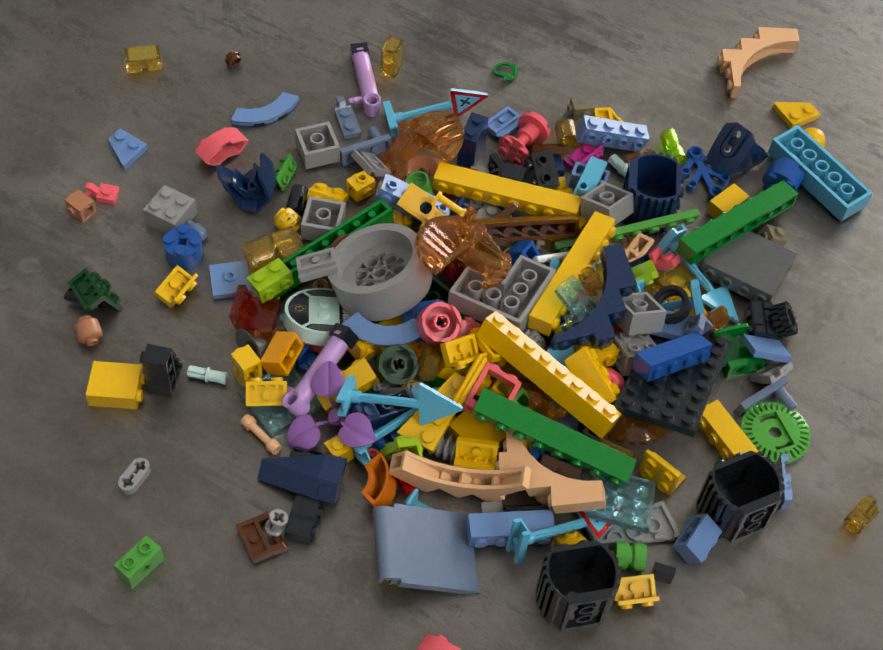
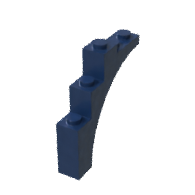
M622 243L603 247L600 253V260L603 268L604 284L600 301L593 312L580 324L568 331L553 335L550 342L552 350L559 349L563 351L573 345L584 346L591 342L593 348L600 347V349L607 348L612 344L616 336L611 322H618L623 318L626 307L622 297L631 295L637 286Z

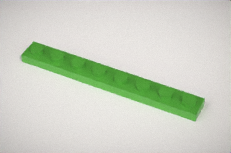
M698 208L617 227L614 237L609 238V241L619 242L627 236L635 238L639 232L649 231L650 234L660 231V228L667 227V229H672L681 223L689 225L696 222L695 220L700 216ZM578 237L554 242L552 246L553 252L570 251Z

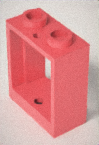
M487 362L463 403L462 409L470 414L472 413L477 402L473 397L486 374L512 388L507 396V399L511 401L516 396L522 382L518 381L515 375L503 372L498 365ZM486 422V424L494 428V425Z

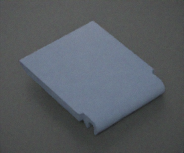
M395 503L391 507L377 506L373 508L379 584L389 579V585L397 583L398 587L459 594L479 593L474 546H468L466 530L468 514Z

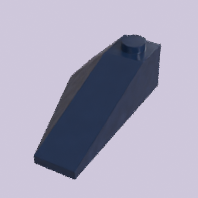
M328 453L309 456L263 458L257 479L313 499L334 504L339 499L347 458Z

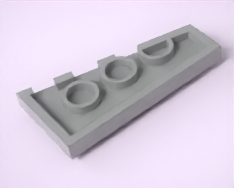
M660 501L622 514L599 542L614 546L615 541L628 542L629 545L634 543L675 541L679 537L680 532L664 501ZM586 529L591 540L595 541V538L592 536L590 531Z

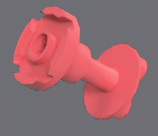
M533 111L530 113L524 112L518 119L520 130L517 133L518 138L509 135L502 136L498 142V154L514 165H523L525 159L529 157L525 145H530L532 142L544 143L550 137L551 129H548L546 119Z

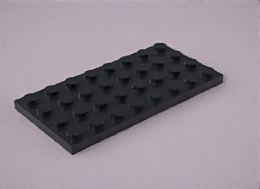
M704 333L702 336L712 343L709 360L649 382L632 369L614 407L622 415L694 438L732 341ZM649 335L656 345L670 341L667 338Z

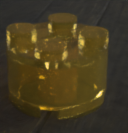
M267 235L260 236L242 245L243 251L246 254L245 259L248 265L252 266L253 273L279 258L276 257V250Z

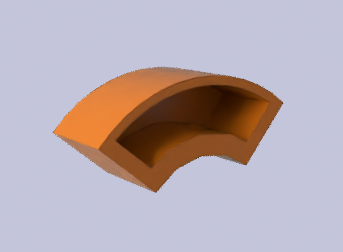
M379 452L365 465L368 471V481L365 488L361 491V494L372 508L391 506L397 487L396 477L389 474L390 465Z

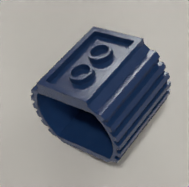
M645 152L644 155L640 153L637 154L634 160H629L622 189L633 193V213L620 221L621 223L629 225L677 213V210L680 208L679 198H683L684 187H681L684 173H681V164L678 163L677 158L674 157L672 159L670 155L666 154L665 156L661 152L659 154H656V152L651 154ZM665 227L660 228V231L650 234L648 231L642 234H649L648 236L656 234V236H659L662 232L663 235L667 234L668 229Z

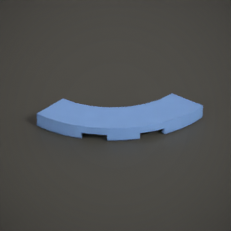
M282 92L274 102L264 107L255 109L237 108L231 118V124L254 126V124L274 122L285 113L288 114L297 105L299 96Z
M357 311L342 323V325L350 327L360 338L359 340L380 347H388L394 344L407 345L421 338L417 331L415 318L400 325L383 326L368 321Z

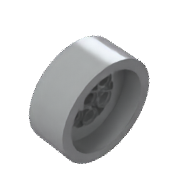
M392 223L368 226L347 236L334 249L339 273L328 275V278L342 309L350 316L358 311L368 321H382L397 317L416 306L425 297L431 286L432 271L421 240L412 229L406 226Z

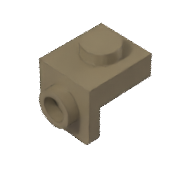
M575 98L570 99V104L567 105V113L571 115L573 122L580 121L583 115L594 116V103L576 104Z
M766 224L756 233L780 246H784L788 242L784 230L780 227Z

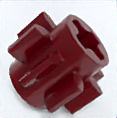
M457 261L444 264L441 272L454 283L460 277L459 274L463 272V265L458 266Z

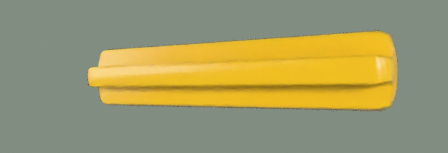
M482 354L477 355L453 396V401L463 405L485 367L487 357Z

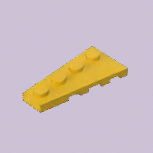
M454 372L437 392L452 400L464 376ZM418 410L397 431V435H405L406 438L419 437L422 448L434 453L456 413L420 425Z

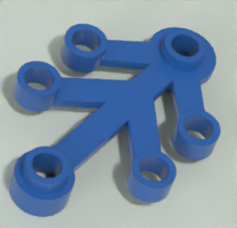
M699 146L690 147L686 152L688 160L681 167V173H684V178H688L694 163L697 166V170L691 180H688L686 189L694 192L702 176L709 190L708 197L711 200L724 190L722 187L715 185L710 176L719 179L720 184L727 185L730 181V175L715 172L712 168L705 166L704 163L709 165L710 163L708 157L704 155L702 148Z

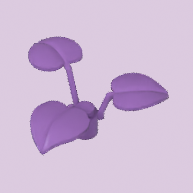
M331 361L325 362L311 379V387L315 394L321 397L327 395V399L334 409L329 412L327 421L314 423V419L310 415L297 417L288 430L287 439L290 447L314 448L321 438V432L317 426L330 424L342 427L338 435L340 440L347 446L362 447L372 444L377 440L371 422L364 414L356 412L347 414L346 417L337 416L339 406L335 404L331 395L338 396L344 384V378L335 363Z

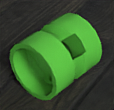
M415 171L407 177L406 183L410 184L412 182L425 192L435 195L432 184L425 172Z
M615 541L613 551L615 553L614 558L619 560L618 566H621L623 570L630 567L632 571L644 572L647 561V545L634 543L630 546L628 542Z

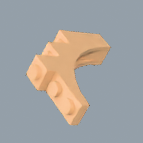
M758 27L753 38H740L739 44H736L735 49H722L721 55L717 57V66L720 67V73H725V78H728L727 90L730 91V98L738 97L741 88V76L751 64L769 55L795 53L799 43L797 29Z
M507 431L504 432L506 434V440L503 441L504 452H499L496 470L513 469L523 466L530 468L529 489H526L529 497L548 495L549 507H553L555 514L606 509L605 488L602 480L584 481L554 473L541 465L527 451L522 441L513 438V434Z
M405 450L392 454L389 474L424 492L441 489L457 498L473 494L486 502H498L505 500V495L529 489L531 469L526 466L503 470L462 468L435 462Z

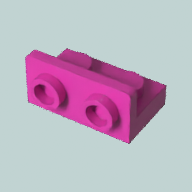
M585 143L563 160V165L572 171L576 161L587 164L591 156L602 160L604 147L600 145L598 148H595L591 144Z

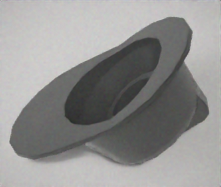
M239 329L236 332L235 338L238 348L249 344L261 360L269 346L264 338H252L244 329Z

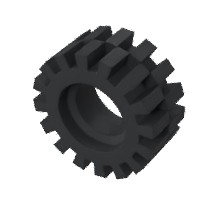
M785 301L772 305L770 308L771 318L780 338L783 339L798 334V324L789 302Z

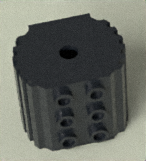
M753 451L739 452L731 459L726 461L724 459L719 460L707 475L696 500V505H698L696 510L697 513L708 514L722 530L718 539L726 538L732 543L766 529L782 501L781 496L785 490V485L782 486L784 478H780L781 471L780 469L776 470V463H771L772 459L769 456L765 458L764 453L761 451L757 453Z
M582 540L577 544L571 545L563 543L553 547L551 552L545 554L536 586V602L538 601V609H542V617H547L546 621L549 624L557 625L560 631L603 624L605 616L609 614L620 586L621 566H618L619 560L614 558L615 553L613 550L609 551L610 546L607 543H600L597 540ZM571 591H575L578 593L573 595H567Z

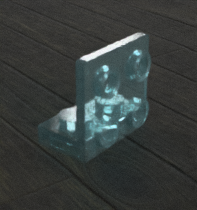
M571 275L555 290L556 295L570 312L564 317L565 321L560 325L564 332L582 322L597 306L593 298L588 295L581 282L574 275Z

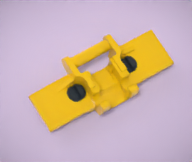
M412 182L397 202L398 206L423 222L419 228L426 232L428 221L454 220L434 206L437 201L458 214L457 220L463 219L467 212L466 208L462 209L443 196L441 191L434 198ZM470 243V255H472L479 243Z

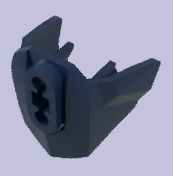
M738 122L726 123L722 127L707 155L712 169L722 174H736L748 171L760 165L768 156L766 151L755 143L753 133ZM738 131L741 132V136L739 138L737 137Z
M264 153L260 154V167L253 163V169H250L246 174H242L237 168L233 171L221 165L216 166L217 176L223 188L241 209L251 213H258L271 201L276 181V172L273 162Z

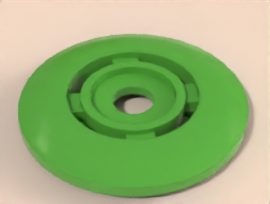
M758 403L746 411L740 423V428L758 451L764 453L765 458L769 456L772 459L771 463H776L780 454H789V461L786 464L797 461L805 454L810 444V430L804 418L794 409L788 411V408L782 403ZM766 418H771V419H767V420L763 421V423H761V420L766 419ZM772 428L778 429L781 436L778 438L772 437L769 430Z

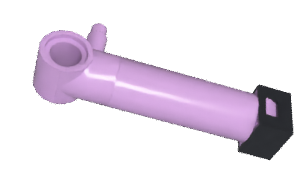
M368 43L350 44L351 61L355 67L361 96L349 98L348 103H363L364 114L368 117H377L381 111V97L378 95L369 58Z
M335 323L328 333L331 338L295 388L287 386V393L283 397L282 404L296 418L306 415L310 410V402L315 396V392L311 387V379L314 373L327 361L337 364L346 350H352L360 339L350 327Z

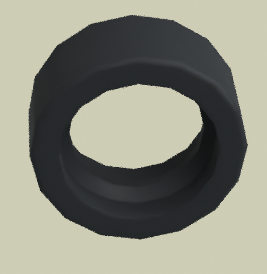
M668 285L658 290L653 298L660 305L662 301L670 296L682 298L683 306L675 313L666 314L664 322L666 324H677L688 317L691 311V302L687 292L682 287Z

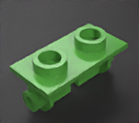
M291 153L287 157L280 159L276 168L274 188L280 187L282 192L286 189L297 168Z

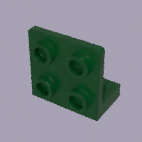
M85 268L68 281L72 291L88 313L103 301H106L117 310L122 309L119 304L121 300L115 292L111 291L110 288L112 286L105 278L102 279L96 271L91 272Z

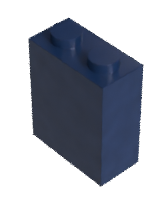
M471 113L459 137L457 166L465 168L476 166L485 148L489 117Z

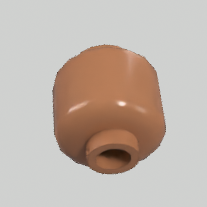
M90 315L78 318L77 323L73 327L77 341L87 346L96 345L103 335L98 319Z

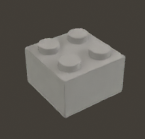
M329 121L295 129V144L305 169L340 162V146Z
M605 181L580 197L581 216L586 219H590L596 211L616 219V225L633 213V193Z
M164 185L143 209L145 224L167 233L171 229L185 224L188 220H192L197 215L196 199Z
M309 196L301 223V239L314 241L342 224L346 217V202Z
M641 292L622 297L626 312L623 318L615 323L627 335L635 336L637 334L662 332L667 311L650 294Z

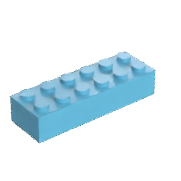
M799 125L772 139L768 154L773 159L776 158V160L786 157L796 161L800 165L798 168L805 172L801 185L841 222L867 206L873 192Z

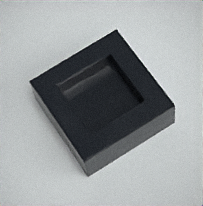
M655 562L651 574H654V580L671 584L676 568Z

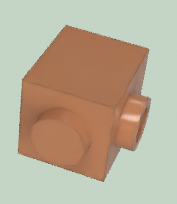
M79 189L65 199L67 213L82 223L97 213L94 200Z

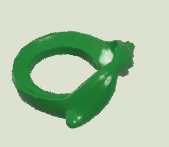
M510 62L499 63L494 66L493 74L496 77L503 78V80L512 81L518 75V64ZM500 66H509L511 71L513 72V75L505 72H498L497 68Z

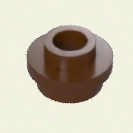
M238 51L229 52L226 55L225 63L231 67L238 65L242 60L241 54Z

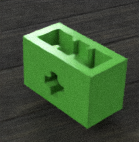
M146 535L114 564L117 576L133 589L165 560L162 548Z

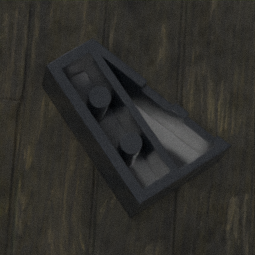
M147 344L145 351L141 352L140 363L143 366L142 374L145 375L144 383L147 385L148 393L172 398L183 363H180V359L176 358L172 348Z

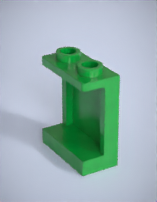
M748 323L735 324L725 328L719 327L711 333L712 336L723 337L726 340L732 341L722 367L726 379L753 373L762 369L765 365L766 359L753 357L742 342L743 334L748 335Z

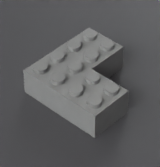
M523 255L519 256L504 280L467 266L450 289L448 304L456 307L459 312L481 322H484L485 318L497 311L523 332L528 325L529 314L552 280L556 270Z

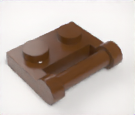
M270 512L263 513L236 525V529L253 564L276 554H283L289 549L281 536H271L275 545H269L260 525L265 524L269 520Z

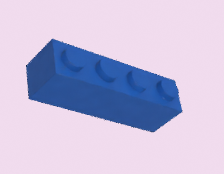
M696 331L636 352L632 369L649 382L709 360L712 343Z

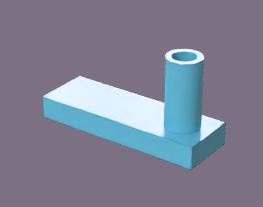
M591 156L573 195L583 196L597 187L608 162Z

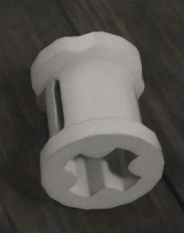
M275 509L270 512L269 520L265 523V532L269 536L278 537L283 533V527L288 522L287 513L281 509Z

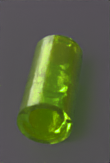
M667 129L660 134V140L666 154L670 155L672 159L674 157L677 158L678 163L683 165L687 161V156L676 130Z

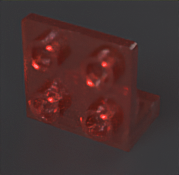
M238 285L229 318L236 330L273 331L281 299L280 297H273L262 303L259 297H252L246 285Z

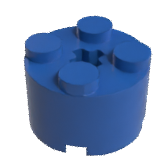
M781 157L778 160L775 158L762 178L763 189L767 190L774 183L777 184L784 180L797 191L805 177L804 170L801 171L798 168L800 165L790 158Z
M181 224L163 236L166 261L171 267L175 268L178 265L181 268H185V270H189L201 263L203 246L201 235L197 230L189 227L187 224Z

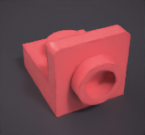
M660 246L655 247L649 253V260H653L656 270L675 268L681 261L680 254L666 253L662 255Z

